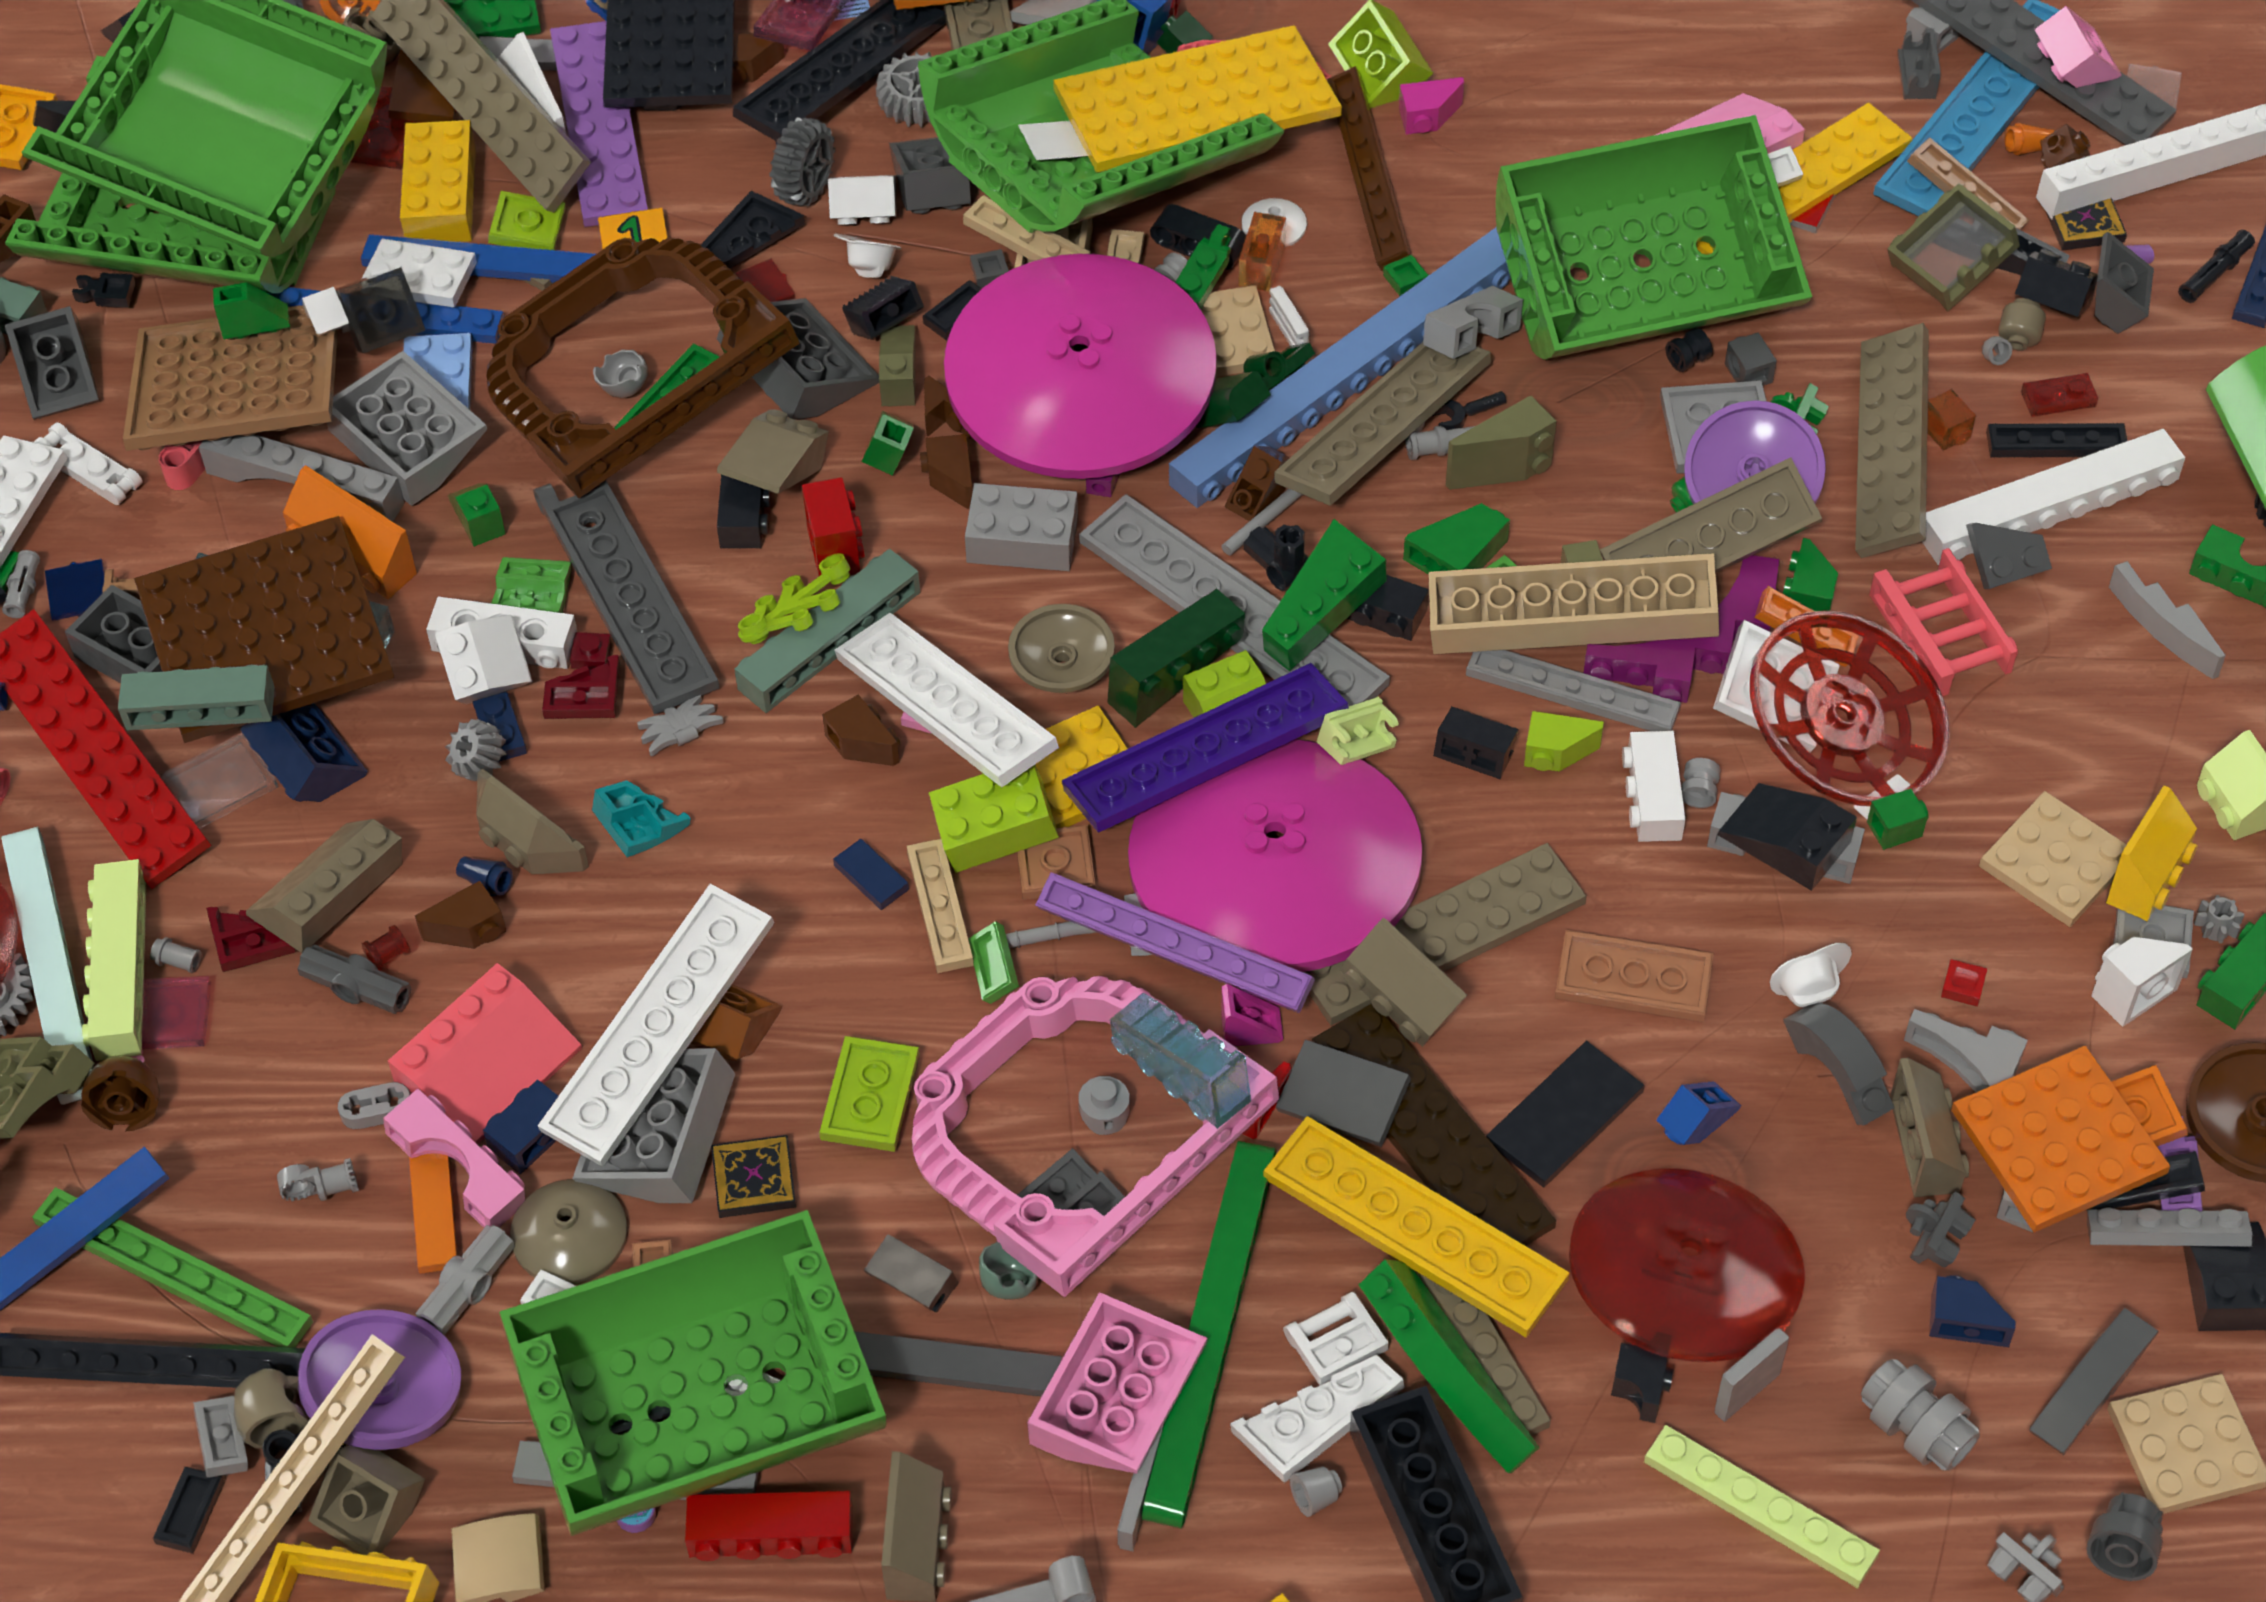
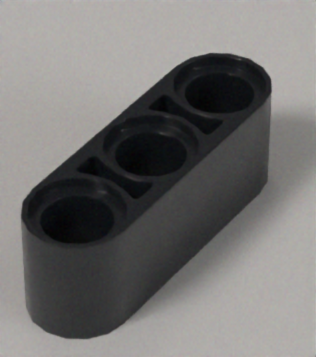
M1168 204L1150 228V236L1158 245L1191 257L1198 243H1201L1203 238L1210 240L1211 234L1218 224L1230 228L1231 241L1228 247L1231 248V252L1229 254V263L1224 270H1230L1234 267L1249 244L1247 235L1241 229L1175 204Z

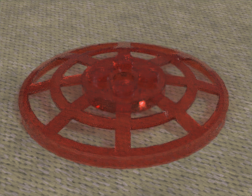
M1822 610L1807 612L1788 619L1778 626L1761 644L1753 660L1750 673V699L1753 714L1760 732L1772 752L1802 782L1819 793L1835 800L1857 806H1871L1872 801L1895 794L1883 778L1895 771L1906 756L1927 762L1916 781L1904 790L1911 788L1914 794L1918 793L1939 772L1946 757L1950 739L1946 704L1939 686L1928 667L1913 649L1898 636L1881 625L1861 616L1839 611ZM1812 628H1837L1853 632L1862 636L1863 639L1856 654L1836 648H1817ZM1798 631L1804 652L1791 659L1779 673L1765 661V658L1776 643L1789 634ZM1876 644L1901 663L1912 676L1917 686L1899 693L1892 681L1879 668L1869 662ZM1821 660L1838 661L1850 665L1848 674L1826 675ZM1808 664L1814 683L1804 691L1789 681V679L1798 668ZM1759 673L1775 686L1774 708L1778 721L1777 724H1769L1763 710L1759 691ZM1865 673L1873 679L1886 693L1887 697L1878 700L1874 693L1860 682L1863 674ZM1784 693L1800 704L1802 720L1788 722L1784 708ZM1925 699L1932 723L1933 742L1931 749L1911 743V721L1906 706ZM1836 709L1844 711L1848 721L1842 720L1838 716ZM1895 710L1899 725V739L1883 733L1885 726L1884 713ZM1809 734L1822 747L1819 760L1803 747L1796 736ZM1785 737L1797 754L1809 765L1817 769L1816 776H1813L1798 764L1777 738ZM1875 744L1894 752L1891 759L1878 769L1875 768L1866 754ZM1835 756L1853 757L1862 773L1846 772L1833 768ZM1830 777L1847 782H1870L1881 797L1861 796L1844 792L1829 785Z

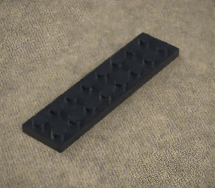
M880 0L733 106V117L777 141L782 136L783 128H787L790 121H795L797 117L817 119L881 72L885 64H891L892 58H900L904 53L945 25L946 12L934 5L896 10L893 0Z

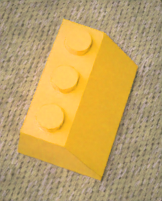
M2165 785L2162 787L2122 851L2106 902L2145 921L2149 920L2155 909L2161 911L2164 908L2170 895L2168 887L2172 886L2175 888L2184 871L2182 864L2189 865L2198 847L2197 844L2192 843L2197 827L2171 788Z

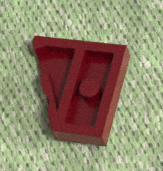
M611 655L607 657L608 663L589 670L586 665L574 670L569 675L558 676L546 681L542 708L544 719L615 718L620 668L619 656Z

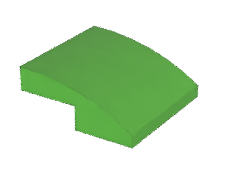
M503 557L496 574L497 589L491 604L563 613L571 576V562Z

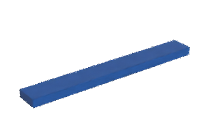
M369 234L361 256V262L363 266L368 267L381 239L473 252L475 253L477 263L470 276L531 281L530 278L550 279L551 283H555L595 254Z

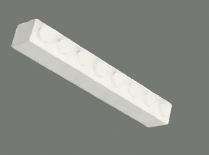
M2266 104L2045 169L2042 173L2036 198L2052 219L2054 215L2112 198L2113 201L2265 156Z
M2161 429L1926 512V540L1922 541L1937 565L1940 563L1942 551L1947 548L1951 550L1956 559L1960 560L1966 555L1974 553L1966 524L1981 523L2029 533L2041 528L2048 529L2056 523L2069 518H2079L2097 508L2112 506L2117 501L2131 496H2140L2146 491L2162 485H2171L2176 480H2179L2185 456L2165 429Z

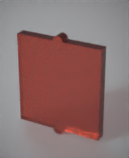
M772 259L734 273L744 283L746 281L751 283L770 302L792 300L795 298V293L787 282L786 274H781Z

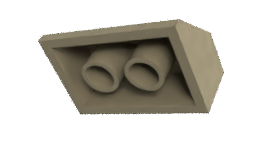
M1384 917L1351 953L1340 969L1344 973V979L1353 989L1357 991L1362 990L1371 999L1373 1007L1385 1017L1389 1015L1399 1025V1030L1405 1038L1411 1042H1417L1422 1047L1454 1015L1467 997V994Z
M1900 1058L1890 1098L1895 1107L1892 1110L1914 1197L1953 1194L1954 1192L1960 1193L1964 1178L1969 1176V1163L1967 1156L1960 1153L1958 1145L1961 1140L1960 1127L1958 1122L1952 1121L1951 1118L1952 1097L1950 1090L1943 1087L1939 1073L1909 1058Z
M892 1452L881 1564L886 1599L936 1602L937 1587H944L946 1565L945 1562H939L940 1549L948 1548L949 1526L948 1524H942L943 1511L950 1512L952 1488L945 1487L943 1471L902 1452Z

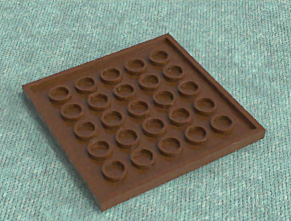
M339 516L134 578L162 671L267 665L275 686L272 716L395 678ZM248 723L179 727L184 743Z

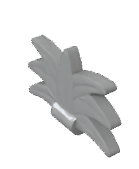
M699 695L685 701L677 709L674 707L664 710L665 714L646 718L637 724L640 730L647 729L641 737L642 744L653 741L649 748L650 756H654L669 745L677 743L678 746H681L698 738V733L702 730L723 724V717L709 715L715 712V707L713 704L699 705L702 702V697Z

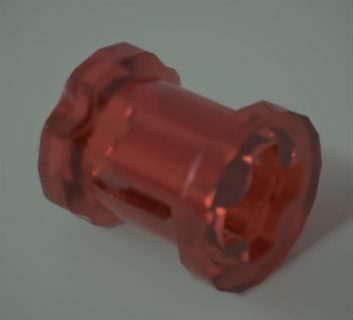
M394 924L388 927L387 933L372 942L364 941L361 943L367 959L379 971L384 969V964L401 954L406 956L411 953L405 937Z

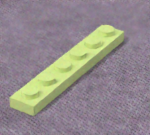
M1665 1425L1645 1455L1644 1463L1856 1588H1859L1878 1557L1880 1550L1667 1425Z

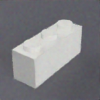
M1674 731L1630 732L1628 747H1622L1623 768H1629L1630 776H1626L1627 798H1633L1634 806L1629 808L1630 827L1637 828L1638 842L1680 841L1683 837L1685 813Z

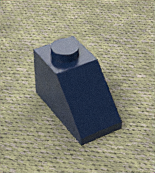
M1955 1275L1937 1276L1931 1294L1929 1337L2002 1347L2010 1346L2016 1322L1977 1281L1966 1280Z

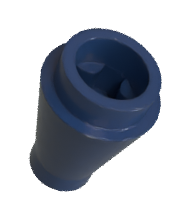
M464 856L459 860L456 867L458 877L467 880L471 884L480 881L490 896L504 895L509 890L513 881L512 870L502 861L474 859Z

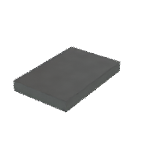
M1305 1040L1277 1102L1276 1109L1278 1112L1301 1120L1308 1116L1330 1130L1382 1147L1411 1078L1407 1073Z

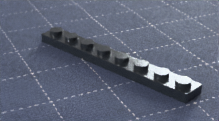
M0 1333V1376L237 1388L249 1375L264 1368L278 1370L286 1376H298L300 1360L305 1348Z

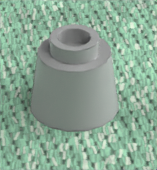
M1325 1467L1295 1473L1290 1477V1487L1294 1500L1300 1511L1307 1517L1314 1515L1337 1501L1338 1494L1342 1492V1483L1338 1474L1334 1470L1329 1471Z

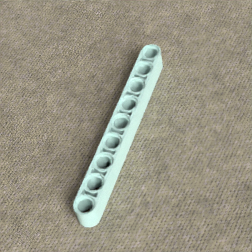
M34 827L1 836L44 1039L52 1046L74 1044L92 1060L90 1046L85 1047L83 1042L82 1025L84 1024L47 852L39 827ZM83 1087L76 1091L75 1094H58L61 1105L81 1100Z

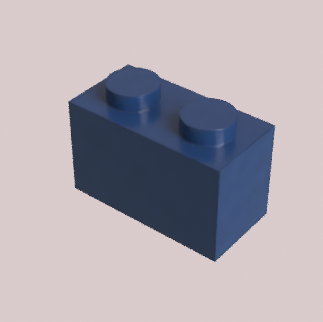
M537 1079L530 1087L519 1091L513 1102L504 1111L492 1116L483 1129L487 1147L520 1175L556 1142L553 1138L542 1133L538 1128V1124L556 1101L558 1095Z

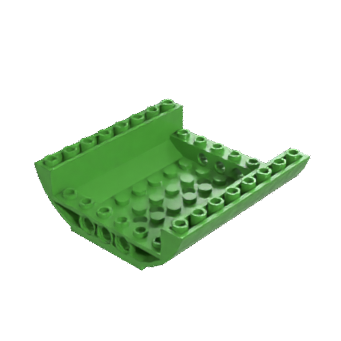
M1100 0L918 62L924 103L932 126L949 155V162L1029 233L1037 230L1043 232L1060 230L1263 154L1278 142L1284 134V130L1262 113L1097 173L1088 156L1036 160L1018 125L1070 121L1054 91V79L1151 58L1133 43L1139 10L1127 0Z
M103 56L96 57L86 77L87 83L103 60ZM62 173L39 221L17 218L5 244L12 252L24 257L218 286L247 282L266 293H281L290 285H296L336 190L334 188L317 218L303 237L283 254L271 257L264 256L162 213H153L155 210ZM128 204H135L130 206L128 209H123V207Z

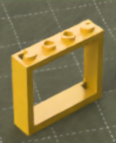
M277 1542L255 1602H288L298 1573L407 1589L409 1593L405 1602H433L440 1582L429 1568V1565L417 1563L411 1557L402 1561L390 1559L388 1556L378 1552H369L368 1555L354 1554L342 1547H332L330 1550L316 1548L306 1542H301L300 1546Z

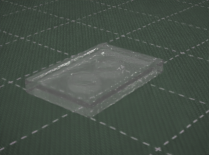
M243 733L159 775L198 828L278 788L277 780L268 771L267 765L260 755L250 747V742Z

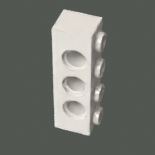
M437 597L426 629L432 651L440 652L435 636L436 632L468 621L512 615L527 664L540 665L545 668L568 669L575 632H577L574 615Z

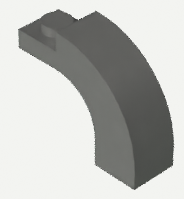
M1816 1003L1808 1005L1783 1019L1797 1053L1809 1054L1818 1058L1831 1071L1844 1094L1857 1125H1866L1895 1108L1882 1080V1077L1887 1075L1883 1064L1862 1032L1844 1014L1829 1005Z

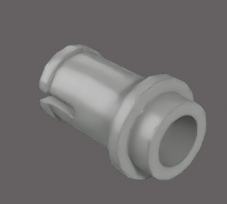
M168 937L156 939L150 951V958L155 960L158 966L168 964L187 970L190 973L198 969L202 956L200 950L172 943V939Z

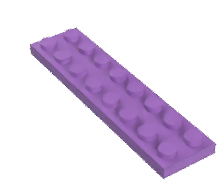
M606 21L551 28V39L568 136L591 161L577 181L584 227L599 225L598 217L648 210L629 107L604 108L603 85Z

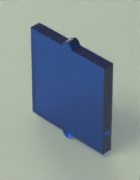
M102 559L78 564L71 562L69 566L45 570L52 621L74 616L80 617L103 594L105 571Z

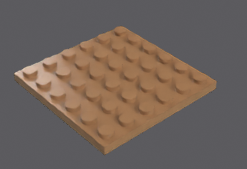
M303 305L288 307L290 327L283 328L274 333L261 332L250 334L242 339H223L217 317L139 328L123 433V443L126 451L137 449L145 451L158 446H180L193 441H215L228 436H250L256 432L284 431L291 427L319 426L326 422H332L338 329L320 336L317 335L310 318L308 319Z

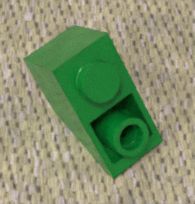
M247 282L213 288L214 308L223 339H242L250 334L261 332L274 333L283 328L290 327L288 304Z
M882 411L861 462L893 476L906 449L914 425Z
M1803 538L1800 551L1793 550L1788 571L1795 573L1793 578L1786 577L1783 594L1828 618L1838 572L1810 539Z

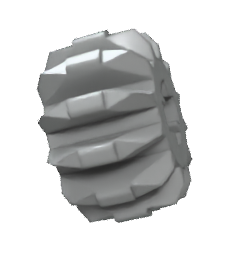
M471 719L469 723L459 722L458 732H450L452 737L451 744L444 746L450 753L445 761L452 766L451 771L455 772L456 775L471 781H477V775L481 769L493 775V768H501L499 763L500 757L506 755L501 748L505 744L506 739L499 735L500 730L495 725L479 719Z

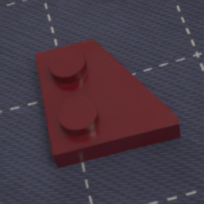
M218 907L206 908L223 972L296 952L294 947L248 917L246 910H240L238 915L220 913Z

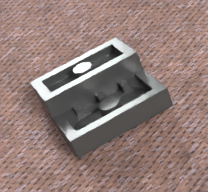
M1073 1148L1017 1194L1021 1198L1034 1193L1043 1194L1052 1200L1054 1209L1080 1210L1094 1208L1103 1216L1125 1198L1102 1171L1096 1174Z

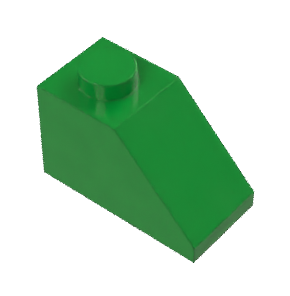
M478 483L448 495L449 501L473 546L506 535L500 508L487 484Z

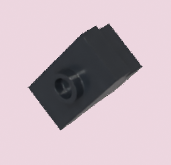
M1656 1332L1654 1338L1644 1345H1631L1621 1342L1611 1396L1631 1401L1639 1411V1420L1655 1423L1661 1392L1670 1391L1674 1370L1666 1367L1672 1337L1670 1334Z

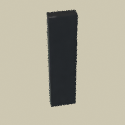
M2124 423L1988 424L1986 430L1990 458L2084 457L2127 442Z

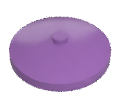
M1744 401L1731 404L1709 416L1691 438L1684 464L1687 492L1692 503L1695 504L1791 457L1816 504L1821 494L1825 477V457L1822 445L1811 426L1797 413L1784 406L1766 401Z
M366 1310L342 1316L323 1327L306 1346L299 1365V1397L310 1419L372 1334L405 1358L344 1443L354 1447L373 1450L401 1448L429 1437L449 1419L459 1397L461 1368L453 1346L434 1326L418 1317L403 1312Z

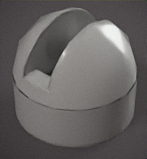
M1993 336L1984 342L1982 354L1989 362L1995 365H2002L2011 357L2012 345L2008 340L2000 336ZM1992 349H1994L1997 355H1993Z

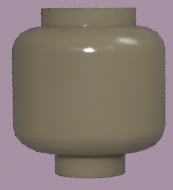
M2018 298L2004 307L1998 328L1999 336L2008 340L2014 350L2022 351L2026 350L2027 347L2035 346L2042 339L2046 314L2038 302L2027 298Z

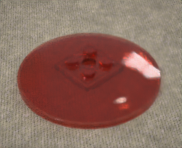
M1672 1168L1651 1169L1632 1173L1612 1181L1597 1191L1585 1203L1574 1223L1569 1242V1263L1573 1280L1578 1292L1594 1315L1628 1342L1644 1350L1672 1359L1691 1362H1717L1745 1356L1775 1329L1778 1330L1780 1328L1783 1332L1786 1330L1795 1317L1803 1296L1805 1285L1803 1258L1793 1234L1784 1221L1765 1202L1743 1187L1723 1178L1699 1171ZM1681 1248H1693L1699 1255H1686L1682 1252Z

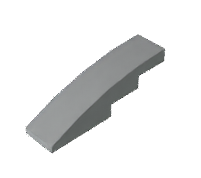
M2128 561L2115 565L2109 588L2127 611L2155 639L2180 659L2211 679L2219 677L2226 655L2189 603L2176 608L2158 582L2145 586Z

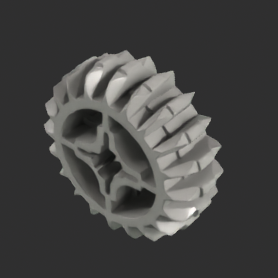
M916 51L914 56H908L904 53L902 59L892 58L891 65L885 64L882 72L878 73L876 86L878 104L881 110H884L887 118L893 117L896 124L903 121L906 122L908 127L913 123H918L920 127H922L923 123L929 122L932 124L924 103L918 70V62L931 58L930 52L926 55H919Z

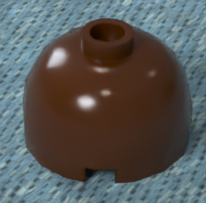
M112 1056L102 1060L90 1070L84 1081L81 1093L82 1111L91 1122L104 1129L112 1130L113 1125H129L125 1130L126 1132L145 1127L154 1119L160 1098L157 1077L147 1064L136 1058Z

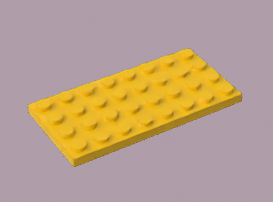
M1295 25L1054 79V91L1096 173L1115 168L1262 113L1282 129L1341 116L1342 106Z

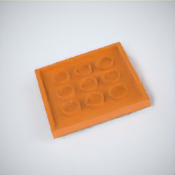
M2086 1045L1953 1102L1951 1111L2034 1233L2168 1174L2170 1165Z

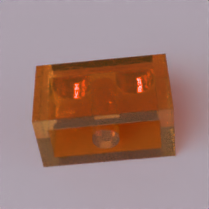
M1254 212L1239 258L1240 287L1256 285L1257 290L1268 292L1272 289L1286 245V217Z

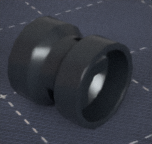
M1699 328L1686 332L1684 338H1675L1665 346L1670 364L1679 372L1690 369L1695 361L1703 362L1712 356L1713 352L1708 336Z

